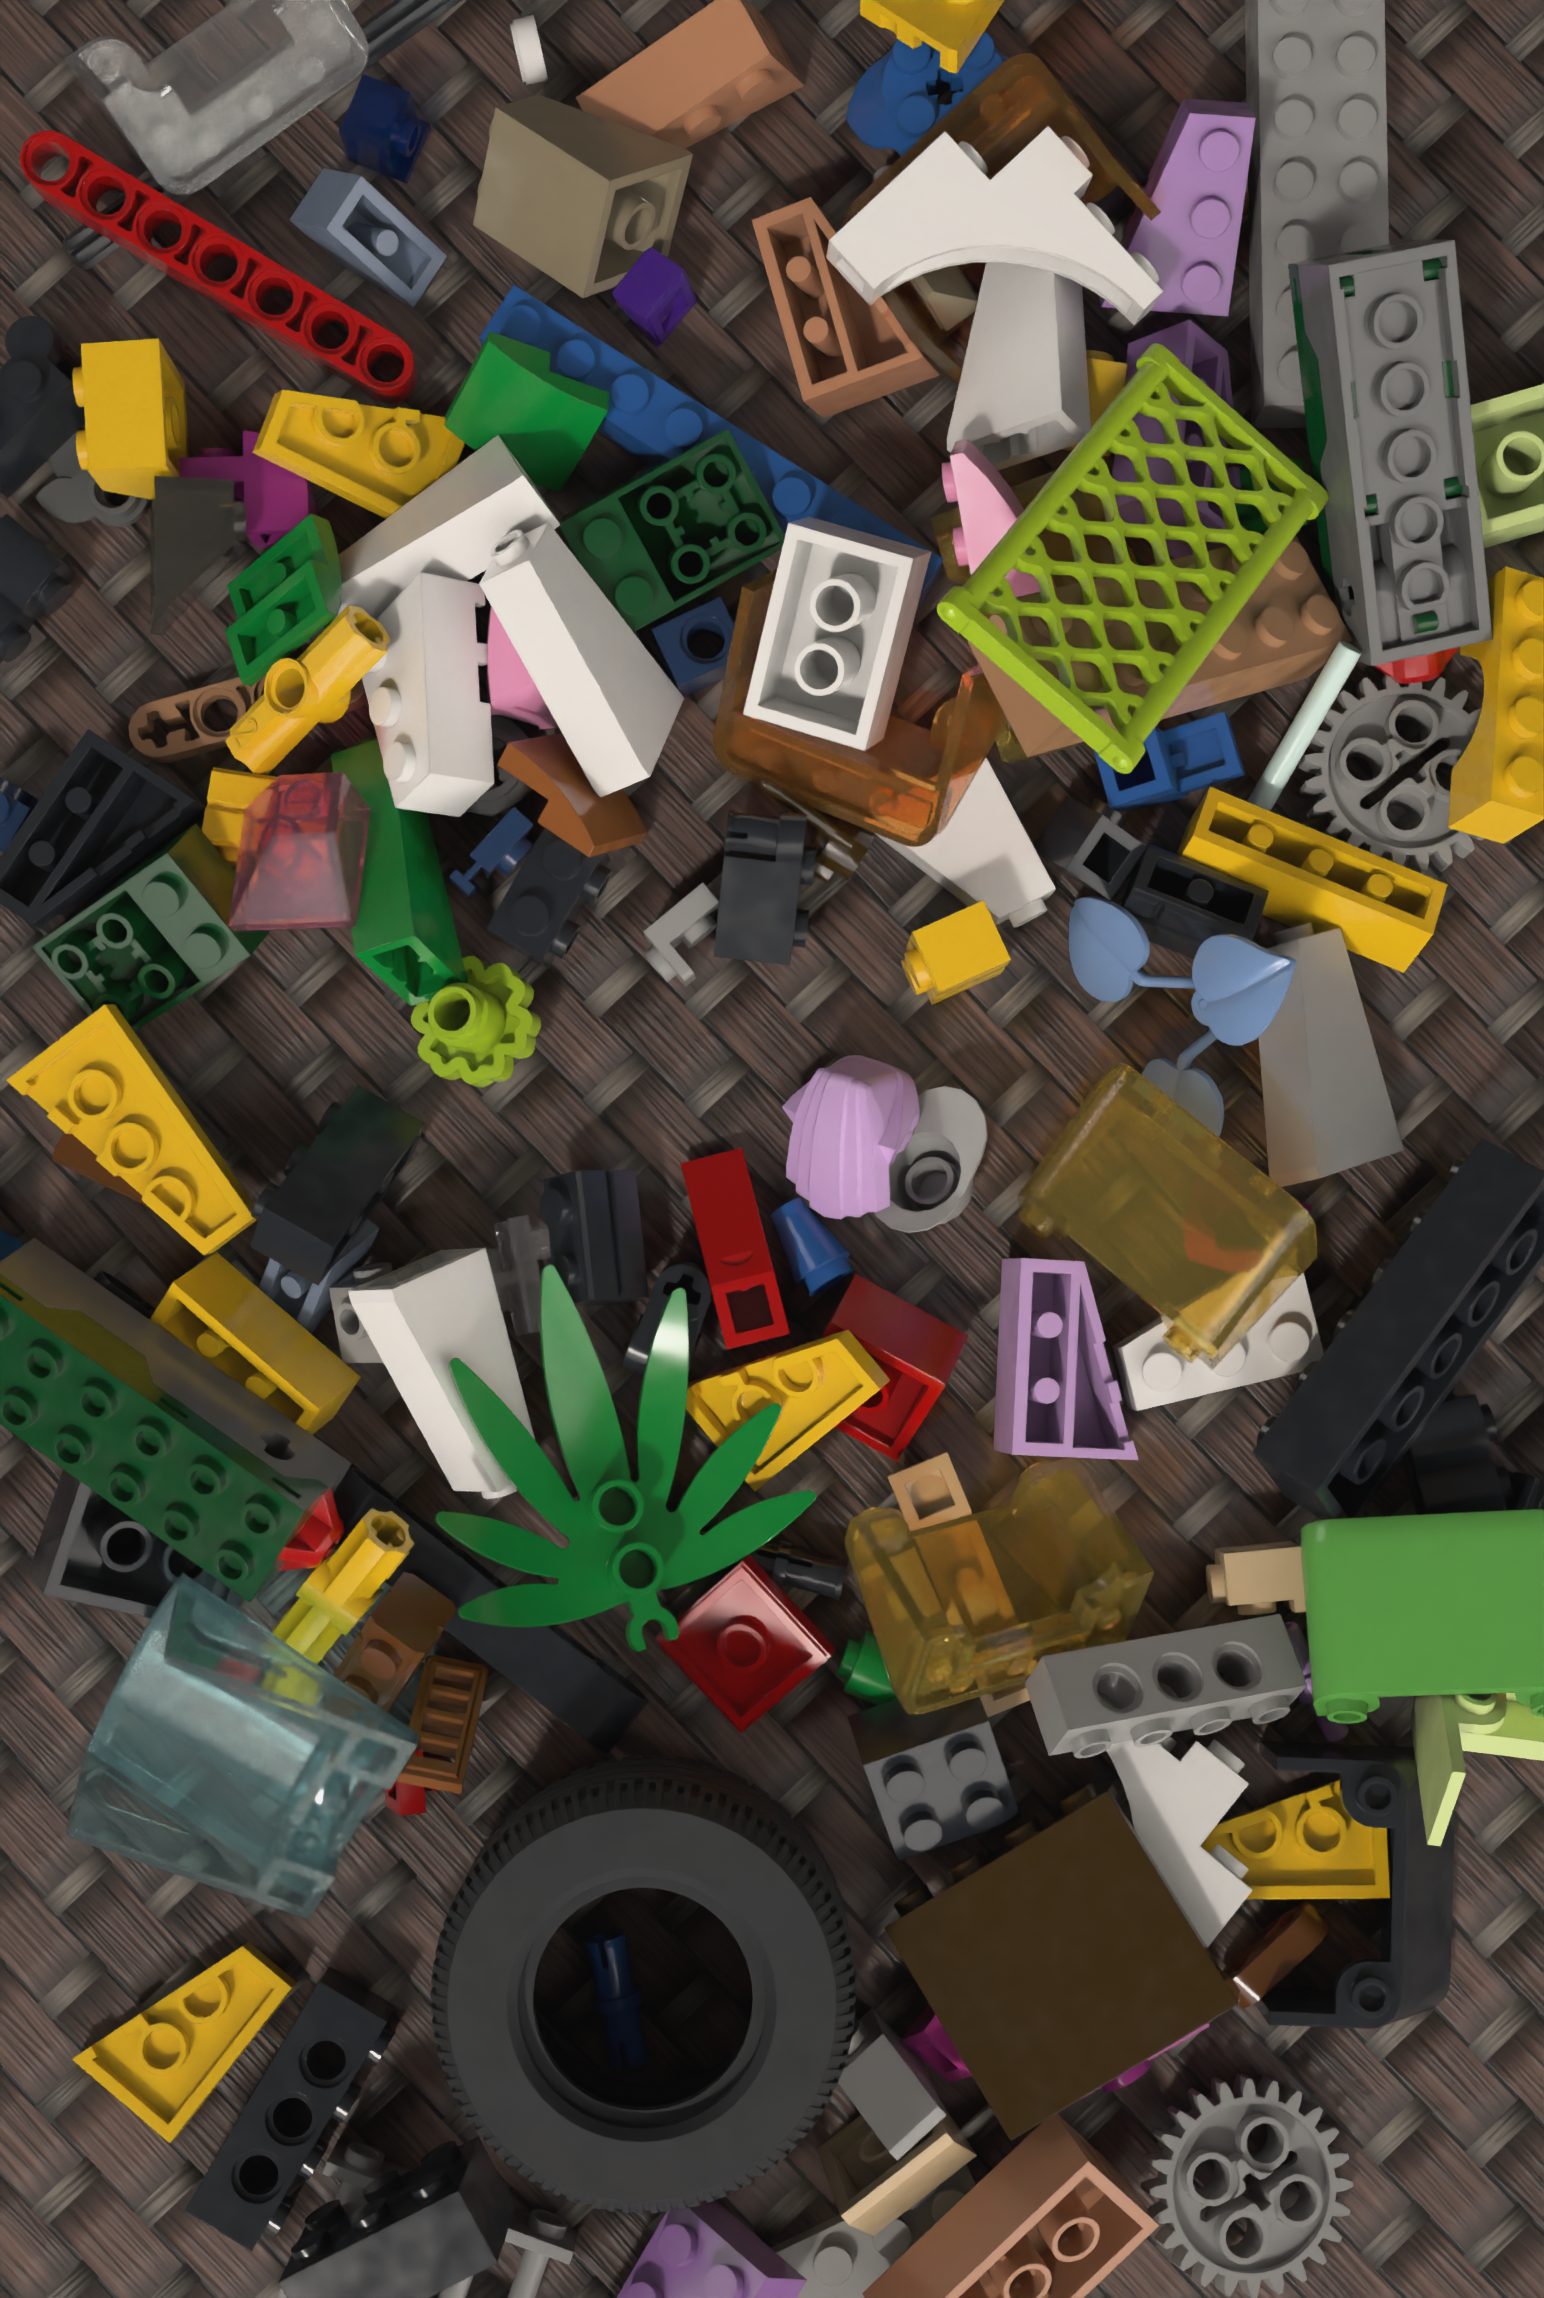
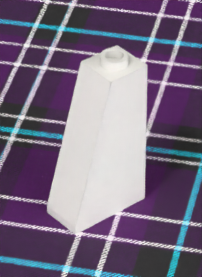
M986 262L948 430L947 450L951 453L956 441L969 440L999 471L1078 444L1091 429L1085 326L1081 284L1040 268L1022 264Z
M499 435L339 554L342 593L338 615L348 605L363 608L373 619L377 620L420 572L468 581L487 570L493 559L490 556L491 549L508 533L514 530H521L525 534L546 523H549L553 529L560 526L534 482Z
M549 523L525 534L521 530H514L508 533L491 549L490 556L493 559L479 585L592 788L601 798L650 777L684 697Z
M486 1248L440 1250L349 1290V1298L355 1312L453 1491L481 1492L482 1497L485 1499L499 1498L516 1492V1488L501 1471L476 1432L461 1402L448 1368V1364L453 1358L460 1359L504 1402L534 1438Z

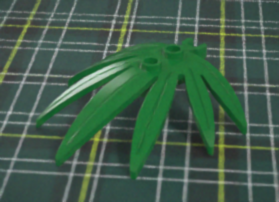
M547 1265L541 1272L540 1342L543 1373L555 1432L567 1469L579 1495L578 1501L573 1500L545 1453L504 1402L460 1359L453 1358L449 1362L448 1368L467 1415L496 1464L523 1498L550 1525L567 1538L568 1545L566 1548H561L523 1528L478 1515L442 1511L435 1515V1522L457 1541L496 1563L521 1572L555 1578L557 1580L556 1584H523L483 1594L465 1603L458 1609V1614L462 1619L494 1626L539 1627L586 1618L626 1602L631 1615L626 1625V1639L630 1647L635 1652L646 1649L645 1641L642 1637V1627L651 1619L661 1625L666 1641L678 1638L679 1629L677 1621L668 1610L660 1607L656 1594L657 1591L698 1580L749 1555L775 1537L815 1501L816 1493L811 1490L800 1491L755 1503L726 1517L703 1535L699 1533L737 1491L761 1455L782 1411L781 1405L773 1403L757 1412L731 1433L698 1470L685 1490L676 1510L669 1512L666 1509L682 1439L688 1387V1313L686 1292L683 1288H677L669 1295L649 1350L638 1405L636 1429L637 1481L633 1482L630 1477L619 1421L597 1354L574 1302L556 1268L553 1265Z

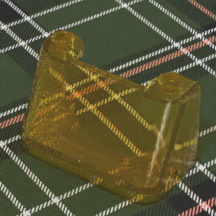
M1119 1061L1099 1079L1017 1196L1020 1208L1022 1209L1018 1216L1032 1232L1043 1240H1047L1051 1234L1062 1240L1069 1236L1160 1313L1161 1319L1168 1329L1162 1337L1175 1353L1189 1363H1192L1198 1357L1212 1370L1317 1258L1315 1222L1308 1211L1295 1198L1140 1073Z
M1069 1457L1051 1463L1041 1461L1028 1467L1019 1477V1484L1013 1493L1010 1504L908 1532L909 1525L899 1510L892 1508L874 1507L865 1510L858 1516L851 1517L845 1536V1548L891 1688L908 1714L928 1713L1024 1683L1043 1656L1125 1641L1155 1572L1078 1458Z

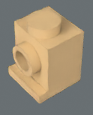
M1291 1541L1214 1548L1215 1564L1206 1566V1584L1211 1604L1226 1603L1229 1606L1237 1605L1239 1615H1260L1276 1612V1601H1283L1284 1606L1295 1613L1306 1612L1301 1546Z

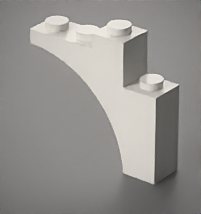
M1049 126L991 180L985 175L988 169L979 153L965 141H961L957 145L944 132L829 240L826 256L830 263L870 306L882 295L922 274L948 266L973 262L1022 264L1054 272L1081 284L1101 296L1117 308L1133 325L1139 322L1155 306L1163 293V290L1156 284L1159 281V276L1151 263L1140 253L1133 251L1129 254L1112 236L1115 233L1112 222L1098 206L1091 202L1085 206L1079 200L1085 194L1093 176L1087 169L1090 165L1089 160L1074 140L1068 136H1063L1060 139Z
M1098 1693L1100 1699L1107 1706L1119 1709L1112 1698ZM1171 1737L1144 1747L1135 1746L1133 1740L1112 1744L1106 1751L1122 1781L1129 1802L1134 1829L1208 1948L1252 1892V1888L1241 1880L1249 1870L1245 1865L1219 1844L1214 1847L1211 1853H1208L1200 1846L1249 1783L1238 1775L1245 1764L1215 1739L1207 1749L1195 1741L1180 1761L1169 1753L1177 1744Z

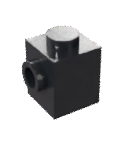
M1066 796L1033 845L1038 855L1073 880L1110 901L1147 848L1121 828L1127 819L1105 803L1095 798L1091 805L1087 807Z

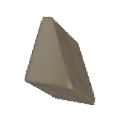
M957 265L931 271L908 281L941 330L944 328L947 332L976 310L979 295Z

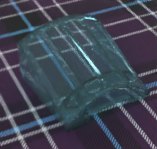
M182 1573L162 1599L142 1632L95 1727L84 1753L66 1833L72 1839L310 1919L336 1877L338 1857L380 1789L390 1790L416 1749L419 1734Z

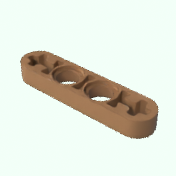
M266 675L252 686L242 684L240 677L149 702L139 707L132 715L129 723V738L139 752L149 760L157 763H171L228 747L225 740L230 736L229 729L224 732L209 730L204 722L206 708L217 699L233 701L238 709L237 722L264 694ZM362 678L351 689V698L345 713L362 707L367 701ZM190 708V720L200 735L198 739L191 740V734L185 728L170 732L166 736L168 745L159 748L152 739H145V734L154 731L153 720L157 718H162L168 726L187 723L186 718L182 714V710Z

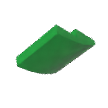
M489 331L445 415L444 426L475 451L499 435L535 484L560 493L608 412L609 392L550 372V352Z
M314 514L308 515L227 584L238 620L227 628L225 633L242 684L249 686L255 684L267 674L274 663L288 657L338 616L342 593L341 569L337 546L329 520Z

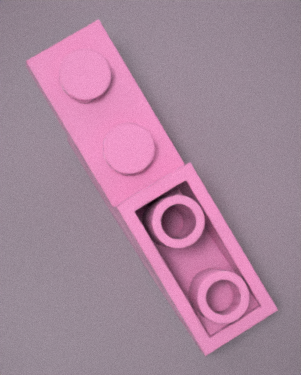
M969 440L955 442L950 454L951 462L942 463V479L947 502L958 501L962 526L953 527L956 559L959 566L969 565L970 573L972 574L1024 511V508L993 464ZM1012 568L1005 577L1010 583L1015 597L1040 592L1038 581L1031 574L1021 573ZM1051 575L1054 588H1056L1053 575Z

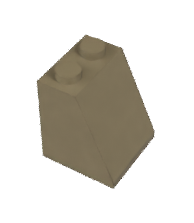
M541 95L495 108L494 118L489 128L490 139L483 175L478 185V200L473 221L475 227L582 298L616 287L641 255L649 248L657 250L668 258L693 156L691 152L683 147Z

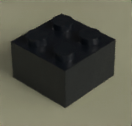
M971 1673L847 1716L865 1773L898 1861L1021 1818L988 1717Z

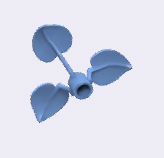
M1096 896L1077 899L1070 913L1069 955L1078 982L1091 996L1105 1002L1120 1001L1129 995L1133 981L1143 987L1191 988L1196 991L1191 1000L1192 1011L1195 1018L1201 1024L1209 1026V1031L1178 1056L1177 1065L1166 1058L1153 1059L1146 1065L1139 1081L1138 1105L1144 1125L1157 1146L1181 1166L1187 1168L1197 1167L1200 1159L1214 1147L1220 1137L1224 1122V1104L1222 1096L1212 1078L1200 1069L1190 1068L1191 1063L1198 1054L1218 1039L1223 1043L1233 1046H1240L1257 1039L1267 1029L1283 1003L1297 961L1292 957L1267 950L1245 937L1223 933L1206 939L1200 945L1193 961L1192 976L1150 975L1140 970L1149 957L1150 943L1138 920L1125 908L1110 900Z

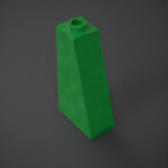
M377 738L360 741L354 747L331 754L354 955L410 1006L431 1000L439 990L449 984L458 982L468 983L428 813L395 808L389 781L384 773L383 758Z

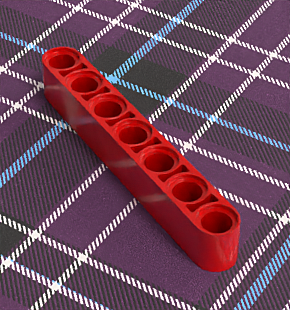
M53 130L40 131L30 136L23 144L20 153L21 168L36 192L49 204L372 398L384 403H398L408 398L414 391L418 381L417 366L408 344L399 336L64 134ZM54 157L69 159V167L63 177L53 181L41 178L43 165L49 159ZM110 190L125 192L126 199L124 205L118 212L107 215L97 212L98 200L104 193ZM166 223H174L182 227L180 239L175 245L169 248H158L152 245L153 234L159 226ZM228 256L238 261L236 273L230 279L224 282H215L207 278V270L213 260ZM283 289L293 294L294 300L287 312L272 316L262 311V302L269 292ZM338 322L349 328L348 338L340 347L326 349L319 346L316 342L319 330L328 323ZM384 355L399 357L404 362L402 374L391 382H381L371 376L374 362Z

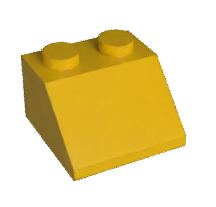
M159 338L81 344L82 367H74L73 390L76 403L79 407H84L85 430H78L76 433V450L81 469L88 470L103 491L176 505L192 504V499L180 484L179 458L189 457L185 382Z

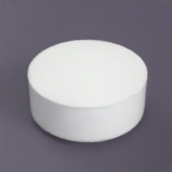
M534 15L512 19L510 28L522 81L529 85L548 80Z

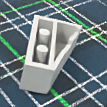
M1296 1239L1281 1241L1265 1251L1268 1261L1266 1270L1261 1275L1259 1273L1255 1274V1276H1242L1231 1272L1190 1300L1178 1305L1115 1344L1113 1350L1127 1408L1139 1411L1302 1372L1309 1363L1319 1361L1324 1353Z

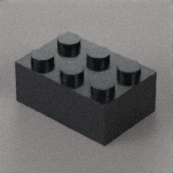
M479 2136L460 2146L457 2145L456 2141L443 2143L423 2157L420 2162L421 2166L401 2176L397 2170L384 2173L363 2189L362 2196L344 2205L338 2199L332 2200L314 2210L305 2219L304 2230L298 2242L291 2248L290 2252L292 2255L278 2282L287 2298H429L497 2264L516 2204Z

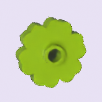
M467 956L463 958L468 983L458 982L449 984L439 990L431 1000L417 1004L411 1016V1024L418 1032L425 1034L418 1045V1054L423 1061L430 1064L436 1075L448 1080L462 1078L470 1085L483 1088L493 1082H502L509 1079L514 1070L513 1058L523 1059L533 1054L536 1045L535 1037L540 1031L541 1020L537 1014L527 1009L534 997L532 986L522 980L514 968L504 963H496L489 966L487 962L475 956Z

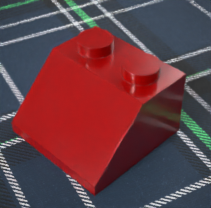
M855 1274L819 1339L849 1330L889 1377L890 1381L838 1423L835 1428L889 1458L898 1461L944 1389L968 1335Z

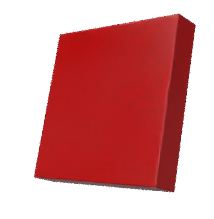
M750 1555L742 1558L675 1617L679 1629L677 1639L666 1641L663 1629L654 1638L660 1647L740 1733L745 1731L826 1662L836 1649Z

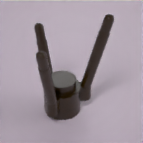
M760 746L758 748L759 756L823 814L821 815L770 778L764 777L760 780V787L776 798L778 802L792 812L807 814V822L818 829L809 844L810 847H817L814 876L825 883L829 881L833 873L849 880L862 861L874 837L861 830L860 823L842 813L768 746Z

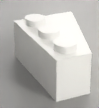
M420 572L376 620L383 625L391 641L387 644L388 652L362 677L369 704L370 719L374 724L383 758L384 773L389 781L395 808L460 817L494 784L490 703L480 702L478 666L483 667L488 664L487 644L477 642L475 607L480 608L485 605V594L477 583Z

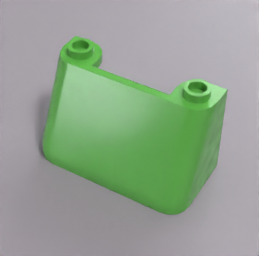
M1530 1509L1328 1519L1315 1521L1301 1528V1560L1312 1696L1317 1716H1327L1328 1720L1336 1723L1351 1724L1365 1721L1368 1712L1378 1709L1380 1697L1515 1693L1516 1700L1520 1704L1531 1707L1533 1715L1544 1717V1510Z

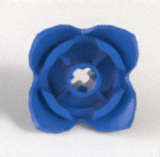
M986 32L982 34L957 74L948 72L940 67V52L922 41L921 46L912 49L896 38L892 49L873 64L858 81L848 104L846 121L851 130L864 144L874 149H894L901 157L904 169L944 132L957 145L961 141L970 144L982 157L988 169L995 146L1001 141H1012L1032 121L1037 104L1034 93L1021 69L1010 58L994 48L993 40ZM937 89H947L954 93L952 102L948 105L938 104V95H929L934 94Z

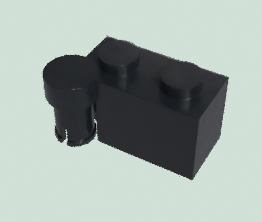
M35 316L20 318L10 326L5 337V347L11 358L0 368V492L7 499L85 424L84 407L77 405L73 383L71 382L73 380L75 362L63 350L62 340L50 324L42 318Z
M729 810L713 957L790 966L792 947L805 948L809 910L797 908L800 884L812 886L817 847L804 846L807 814L781 811V817Z

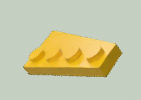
M115 1004L103 1005L6 1080L19 1093L29 1095L49 1113L47 1117L66 1134H73L98 1157L95 1160L114 1177H122L142 1195V1201L203 1255L215 1252L256 1221L255 1218L251 1217V1212L255 1205Z

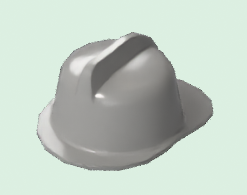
M942 1086L926 1090L918 1096L920 1116L917 1126L913 1129L912 1139L905 1150L897 1154L895 1162L889 1167L890 1206L874 1212L876 1217L891 1229L907 1233L929 1230L936 1225L945 1224L958 1217L969 1204L974 1191V1175L984 1154L988 1131L986 1116L978 1101L962 1089Z

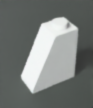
M984 753L870 812L868 823L874 834L967 906L984 900L995 925L1009 919L1013 927L1016 928L1048 910L1043 901L1050 898L1056 888Z

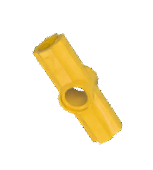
M348 605L297 659L285 658L274 663L266 674L264 694L229 729L230 736L225 742L234 758L248 766L253 773L269 774L318 722L325 724L334 723L340 719L348 709L351 689L388 652L387 644L391 639L383 625L373 619L363 608Z
M371 1508L338 1550L333 1549L327 1559L307 1578L295 1594L299 1597L298 1601L285 1613L267 1639L273 1652L272 1660L288 1673L299 1671L309 1675L342 1634L347 1636L384 1591L380 1586L386 1579L390 1578L415 1544L408 1532L409 1525L392 1511L379 1512Z

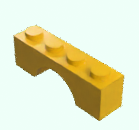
M1507 566L1487 580L1493 639L1460 646V655L1478 660L1482 667L1484 696L1475 732L1465 752L1452 768L1448 828L1503 844L1544 820V578Z

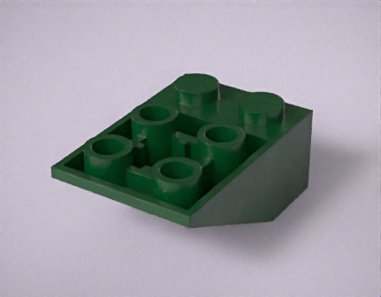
M728 428L557 519L560 524L559 528L576 559L633 632L782 549L785 539L782 529Z
M195 823L142 860L42 937L32 948L89 1016L105 1004H115L133 1031L136 1032L251 956L274 928L276 922Z

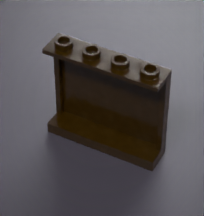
M1091 1782L1058 1803L1064 1814L1044 1826L1041 1825L1037 1817L1021 1824L1003 1837L1008 1848L988 1860L981 1850L964 1859L948 1870L953 1881L933 1894L926 1884L910 1892L893 1904L899 1915L895 1916L884 1927L1010 2141L1239 2005L1241 1994L1239 1988L1228 1970L1222 1971L1202 1940L1115 1798L1117 1790L1113 1784L1097 1792Z

